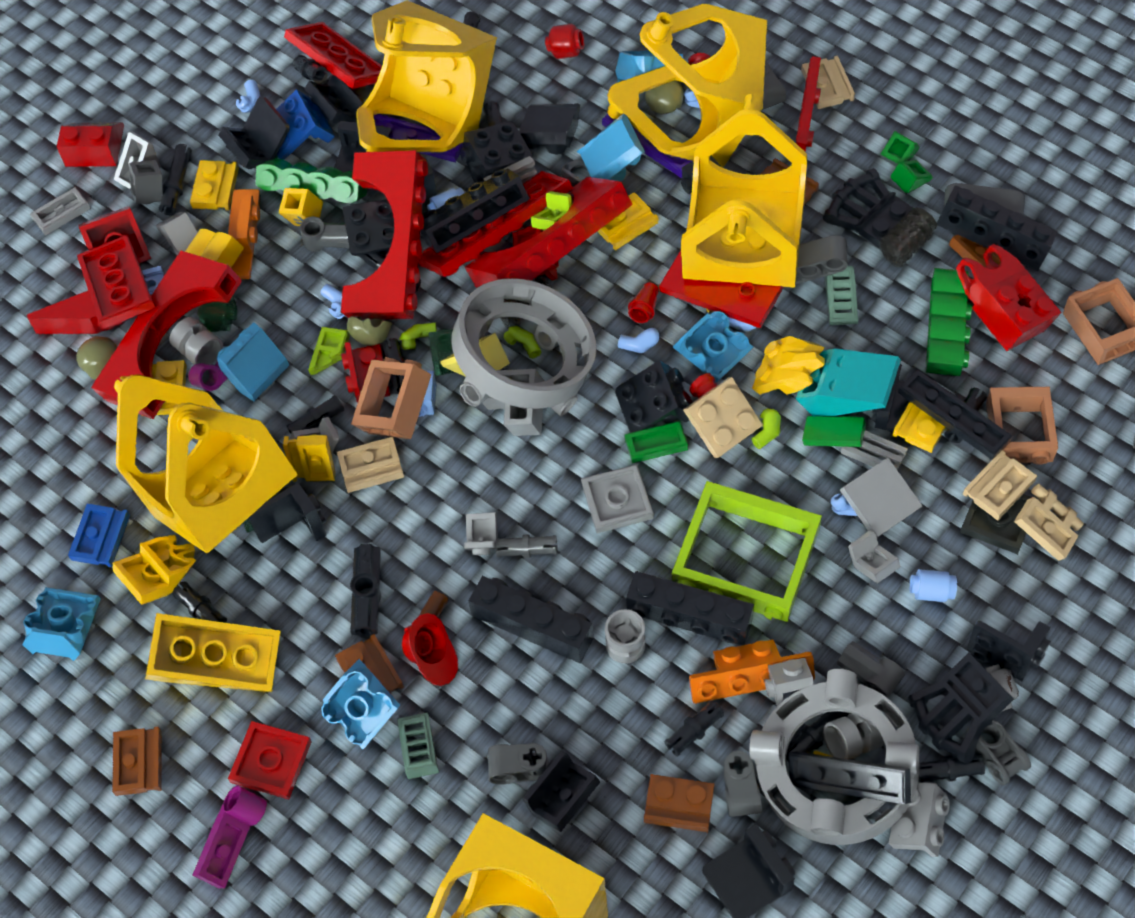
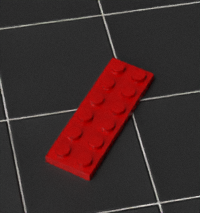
M545 171L539 172L523 183L530 198L528 201L439 253H436L430 247L418 256L419 265L443 277L456 273L461 265L478 258L481 254L480 252L489 246L498 244L506 234L520 229L525 221L543 211L547 207L546 193L553 191L566 194L571 191L573 187L570 180Z

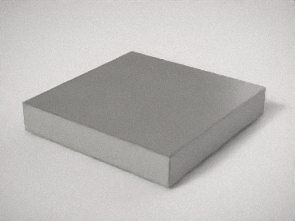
M888 457L840 489L867 530L874 532L876 537H879L923 506Z
M637 464L581 479L582 488L597 534L654 519V513Z

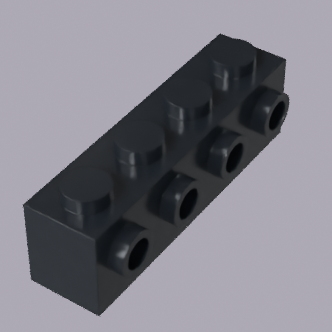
M508 168L500 169L483 183L479 182L470 186L466 193L449 198L445 205L440 208L425 212L423 214L424 226L420 232L426 244L433 251L439 253L528 201L530 198L517 174Z
M956 185L936 225L986 248H989L992 244L998 245L1016 257L1021 264L1036 271L1041 267L1058 232L1046 224L1038 223L1019 212L1009 210L995 201L987 200L968 189Z
M635 571L626 597L627 609L637 612L642 618L741 646L746 643L753 621L754 604L638 571Z
M482 575L468 600L473 617L580 664L594 639L593 623L586 616L579 613H568L558 604L551 601L546 603L540 601L532 593L523 589L517 591L510 588L504 581L498 578L490 579Z

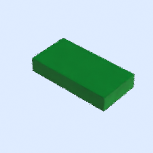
M807 416L802 437L804 446L862 447L866 426L865 418Z
M680 421L624 434L632 464L688 450V443Z

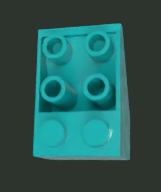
M836 348L824 350L819 355L825 358V365L810 374L813 378V383L798 391L796 400L812 416L831 417L885 408L901 359L898 356Z

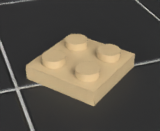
M732 377L725 379L683 410L714 458H719L763 426Z

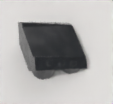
M531 104L519 129L528 148L536 149L539 146H546L547 151L555 155L562 154L566 148H570L578 127L580 104Z

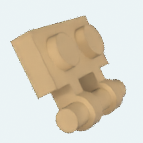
M1037 484L1033 487L1031 493L1038 499L1035 497L1028 499L1014 522L1059 561L1067 557L1078 538L1074 531L1081 529L1084 523L1077 517L1076 511L1070 506L1065 507L1057 500V495L1051 489L1046 490L1041 484Z

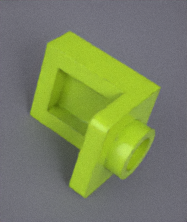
M553 191L546 193L547 208L531 217L532 228L543 229L544 231L558 221L571 207V195Z

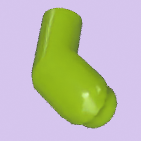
M436 322L415 324L401 333L399 340L402 342V349H415V339L437 336Z
M511 326L504 333V340L508 344L514 345L517 341L523 344L529 358L534 359L541 355L542 351L533 333L518 326Z
M765 409L760 414V418H763V430L751 438L753 444L758 449L766 446L780 434L781 416L775 409Z

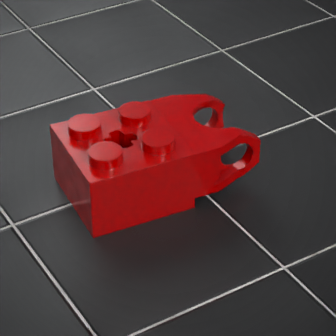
M992 244L983 253L986 267L966 257L957 265L956 270L965 294L974 304L972 309L1003 348L1009 351L1046 331L1062 312L1016 257L1002 247ZM992 252L999 256L1000 265L993 261ZM965 266L971 268L974 279L966 274Z

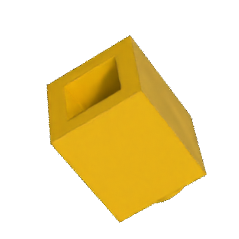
M285 188L279 214L294 226H300L301 222L308 217L320 218L324 202L308 189Z

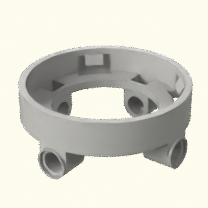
M500 279L476 288L464 301L452 332L453 353L460 369L466 376L464 383L460 387L461 396L467 404L473 407L492 397L516 407L531 409L550 407L559 416L565 415L578 399L576 395L595 360L596 340L589 321L583 312L566 296L537 282L524 279ZM504 299L528 302L530 305L514 302H504ZM519 317L538 324L535 331V339L540 347L545 350H552L557 345L560 346L563 356L562 368L553 378L539 383H524L510 379L496 371L486 361L479 346V339L487 333L495 319ZM576 347L582 348V356H584L585 360L584 366H577Z
M831 669L827 672L826 682L814 684L793 693L771 713L762 731H752L750 759L756 763L758 779L771 808L785 825L799 835L819 843L848 845L864 842L888 830L902 817L911 802L905 805L896 803L897 805L892 810L887 808L881 815L875 818V823L870 824L865 817L877 811L886 801L864 798L856 803L844 806L843 803L832 799L809 800L795 788L787 772L786 754L795 732L806 721L822 713L842 711L864 718L877 729L886 745L885 765L910 769L911 802L919 780V744L915 742L914 734L907 719L891 700L874 689L858 684L857 675L854 672L845 669ZM776 786L784 799L795 809L790 815V810L781 799L777 798L775 801L772 796L771 790Z

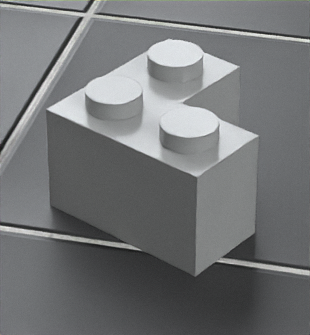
M536 369L496 370L502 375L519 382L539 383L545 381ZM492 397L482 402L488 410L505 409L504 426L513 436L541 435L543 408L516 407Z

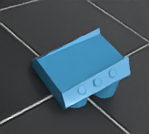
M649 50L621 51L615 72L618 82L664 67L665 65Z
M622 114L577 152L581 155L591 177L622 182L626 176V167L636 165L641 158V154L645 151L627 115Z
M720 311L707 313L673 346L675 350L702 372L711 373L716 383L754 348L742 332H735L729 327V318Z
M254 322L247 329H244L230 346L221 349L217 356L220 370L240 393L252 401H255L289 366L286 357L262 328Z
M45 587L44 591L36 599V611L28 614L23 621L26 637L22 645L33 655L35 652L69 657L74 661L82 651L101 598L98 595Z
M358 659L325 696L322 702L321 713L323 718L329 723H340L345 729L346 738L353 744L359 745L363 750L398 710L400 704L366 665Z

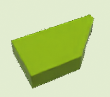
M328 327L321 328L308 369L310 375H315L342 360L341 353L346 351L344 342H348L350 338L348 330Z

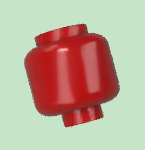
M571 23L553 26L550 29L549 36L545 37V46L547 51L551 52L556 59L577 57L580 51L584 49V35L581 29H578L576 25Z

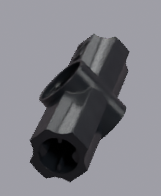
M360 544L359 547L354 548L353 578L350 582L352 591L350 632L352 635L359 636L360 638L378 634L379 602L381 600V549L372 544ZM364 588H372L368 593H360Z

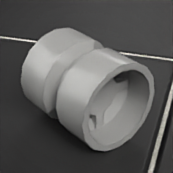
M187 317L181 320L170 334V344L181 354L185 355L194 365L197 363L213 364L217 360L218 352L223 349L222 340L207 330L194 317Z
M628 609L613 612L605 623L606 650L614 661L632 663L637 661L645 651V623L637 612Z
M852 713L847 717H841L828 722L824 726V741L833 757L851 760L860 756L861 753H868L882 747L884 744L882 736L870 722Z

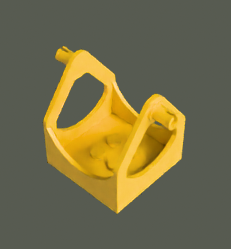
M408 0L374 13L372 15V27L375 46L380 52L385 53L380 75L371 94L356 111L360 145L367 149L366 152L416 150L417 152H446L463 143L465 132L479 128L497 37ZM376 114H390L415 120L434 130L441 139H390L376 132L373 116Z
M701 4L671 15L666 12L659 13L656 20L643 25L639 35L643 45L665 66L612 85L607 94L610 103L609 110L607 111L608 115L613 119H617L622 114L627 115L630 123L660 152L694 161L695 146L737 112L744 110V98L746 95L752 93L751 103H754L755 94L763 98L767 20L710 4ZM708 20L721 23L725 31V41L720 50L707 60L689 65L672 48L673 33ZM674 80L685 83L694 92L699 103L701 121L698 131L686 142L681 143L671 140L639 109L638 94ZM745 134L738 135L712 154L713 158L722 167L725 166Z
M751 93L744 98V110L737 112L695 146L689 218L686 232L682 234L681 238L683 279L732 283L750 282L757 285L795 288L806 192L807 153L761 112L763 98L760 95L755 94L754 103H751ZM740 134L759 135L792 162V166L776 173L749 175L733 172L718 166L710 160V155Z
M139 374L128 377L121 376L122 382L118 379L115 381L114 388L118 393L117 469L154 518L206 554L298 475L261 421L223 411L207 392ZM155 399L179 404L170 412L168 418L166 470L153 473L140 472L135 465L139 411L147 407ZM193 438L198 439V443L188 455L189 442Z
M482 813L441 882L426 917L440 918L456 879L472 872L465 897L451 918H465L480 909L499 905L520 907L535 913L541 918H608L605 878Z

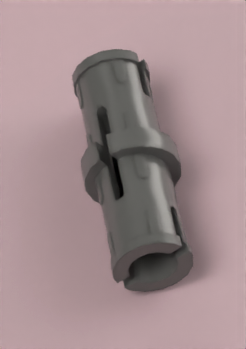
M526 534L522 538H496V547H508L498 548L496 555L497 557L523 555L524 558H531V555L540 554L557 555V536L530 537L529 534Z

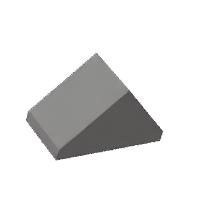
M129 131L115 173V181L130 189V162L156 160L159 168L161 167L150 141L133 131Z
M177 212L156 225L157 229L177 254L181 250L186 251L198 233L186 212Z

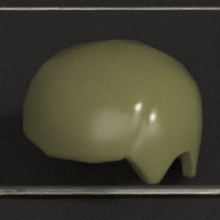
M671 81L646 91V103L654 112L659 114L671 113L682 107L684 89L679 81Z
M350 316L346 326L349 334L357 342L367 346L381 344L387 338L392 323L375 318L372 320L368 318L362 321L361 316L357 318Z
M94 336L84 341L78 348L76 361L82 371H85L92 379L96 380L116 350L117 345L108 337Z

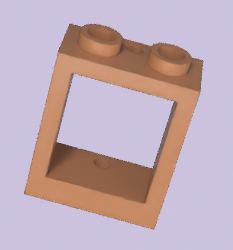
M1119 278L1109 282L1102 281L1091 289L1083 292L1076 291L1068 297L1063 315L1097 365L1135 351V301ZM1110 302L1128 329L1101 339L1083 312Z
M387 357L384 358V361L371 360L351 425L368 434L411 439L432 374L421 368L422 364L407 359L405 363ZM391 374L404 376L392 417H379L378 415Z
M1050 386L990 388L986 401L987 416L989 420L1002 429L1001 412H1041L1045 441L1010 442L1003 449L1006 452L1005 455L1010 459L1014 458L1019 463L1033 462L1034 464L1042 465L1053 462L1058 450V441Z

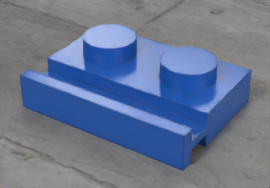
M87 504L68 554L71 561L95 565L105 564L108 567H112L130 518L129 512L124 509L119 511L112 507Z

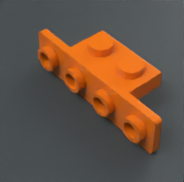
M239 189L233 191L228 234L233 236L244 247L231 267L240 279L251 278L254 245L258 240L257 221L260 220V191L258 189Z
M774 639L762 640L752 644L737 647L731 646L713 651L717 670L689 676L693 703H701L766 690L764 680L769 679L768 665L786 662L791 659L805 658L814 680V658L811 652L781 657Z

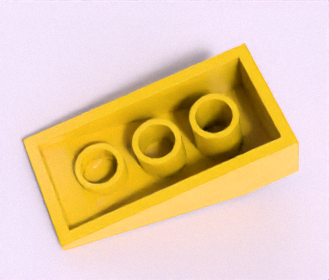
M156 613L145 679L176 684L272 692L280 631Z

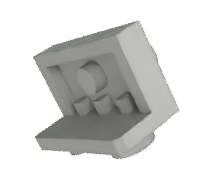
M918 783L911 804L902 817L891 827L888 843L894 849L924 850L931 857L939 856V850L945 838L943 830L945 815L949 812L950 804L947 794L936 783Z

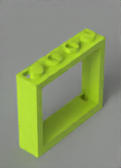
M706 481L672 570V581L754 604V612L763 614L767 619L772 620V618L788 622L820 530L822 515ZM708 507L805 536L784 598L686 568Z

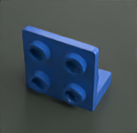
M297 89L276 109L290 126V130L277 153L279 159L285 160L310 135L315 139L320 138L327 143L335 137L320 107L315 105L309 96Z

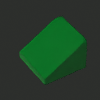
M894 131L881 155L898 164L899 162L910 161L918 152L920 146Z
M917 160L899 162L891 174V179L905 193L916 190L933 178Z

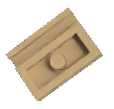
M834 56L832 60H827V58L821 59L816 87L821 88L819 104H816L817 108L822 109L842 104L844 100L848 99L854 101L855 92L839 57ZM809 63L802 64L801 72L805 78V81L807 78Z
M393 437L337 452L348 493L404 478Z
M1003 450L967 485L963 492L964 496L972 498L976 505L996 520H999L1037 478L1036 474L1014 458L1010 459L1005 455L1006 452Z

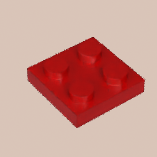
M251 721L228 780L232 784L289 800L312 741L310 737Z

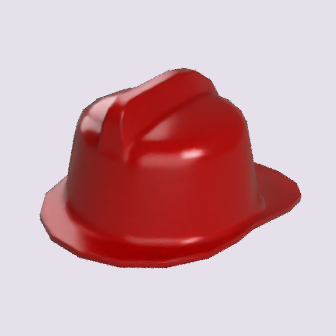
M429 613L419 615L412 622V625L404 629L405 633L402 637L403 653L408 660L417 664L427 681L438 686L449 684L455 678L458 671V658L442 621L436 615Z

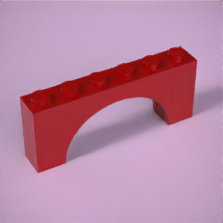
M416 150L354 153L352 179L362 188H371L384 193L390 203L394 216V235L390 250L380 267L363 281L343 286L341 313L348 318L350 316L355 318L361 316V320L368 318L370 320L374 318L382 320L413 319L414 310L417 309L418 305L415 294L416 283L420 279V272L417 267L418 256L422 253L420 230L424 226L422 203L426 200L424 177L428 174L427 161Z
M594 177L583 179L568 192L573 201L569 210L549 228L514 247L496 252H484L466 265L465 269L475 287L478 288L483 284L500 279L532 281L633 205L622 182Z
M181 250L151 295L156 308L137 316L91 388L107 402L118 405V393L114 388L115 381L118 379L122 382L121 376L128 377L136 374L153 378L152 365L154 355L168 329L180 317L200 305L211 302L228 303L242 282L240 277L229 265ZM152 400L138 414L154 419L165 401Z

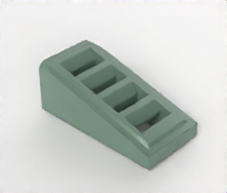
M847 266L844 271L825 276L824 279L830 325L858 324L854 267ZM834 289H848L845 291H834ZM834 300H849L848 302H834ZM835 310H850V313H835Z
M428 712L397 719L407 778L413 779L439 773ZM423 722V728L406 731L405 726ZM425 734L426 737L412 741L407 739V737ZM427 744L426 749L409 751V748ZM429 756V759L411 762V758Z

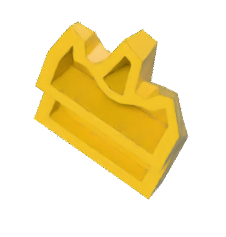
M792 336L770 342L764 350L765 355L760 367L756 371V379L752 389L759 395L776 389H780L788 395L806 388L813 383V378L810 374L825 365V358L819 355L825 347Z
M175 535L157 537L140 543V553L113 562V572L141 605L170 595L196 562V559H194L195 548L192 543L176 545L177 538Z

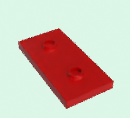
M324 22L285 30V39L352 89L377 82L382 65Z
M814 56L810 58L795 142L805 152L806 147H812L814 131L809 129L813 105L819 104L821 88H816L821 57Z
M128 235L77 255L102 329L156 308Z
M681 250L659 285L660 292L714 312H723L727 317L760 329L784 288L782 286L757 285L750 282L732 283L683 279Z

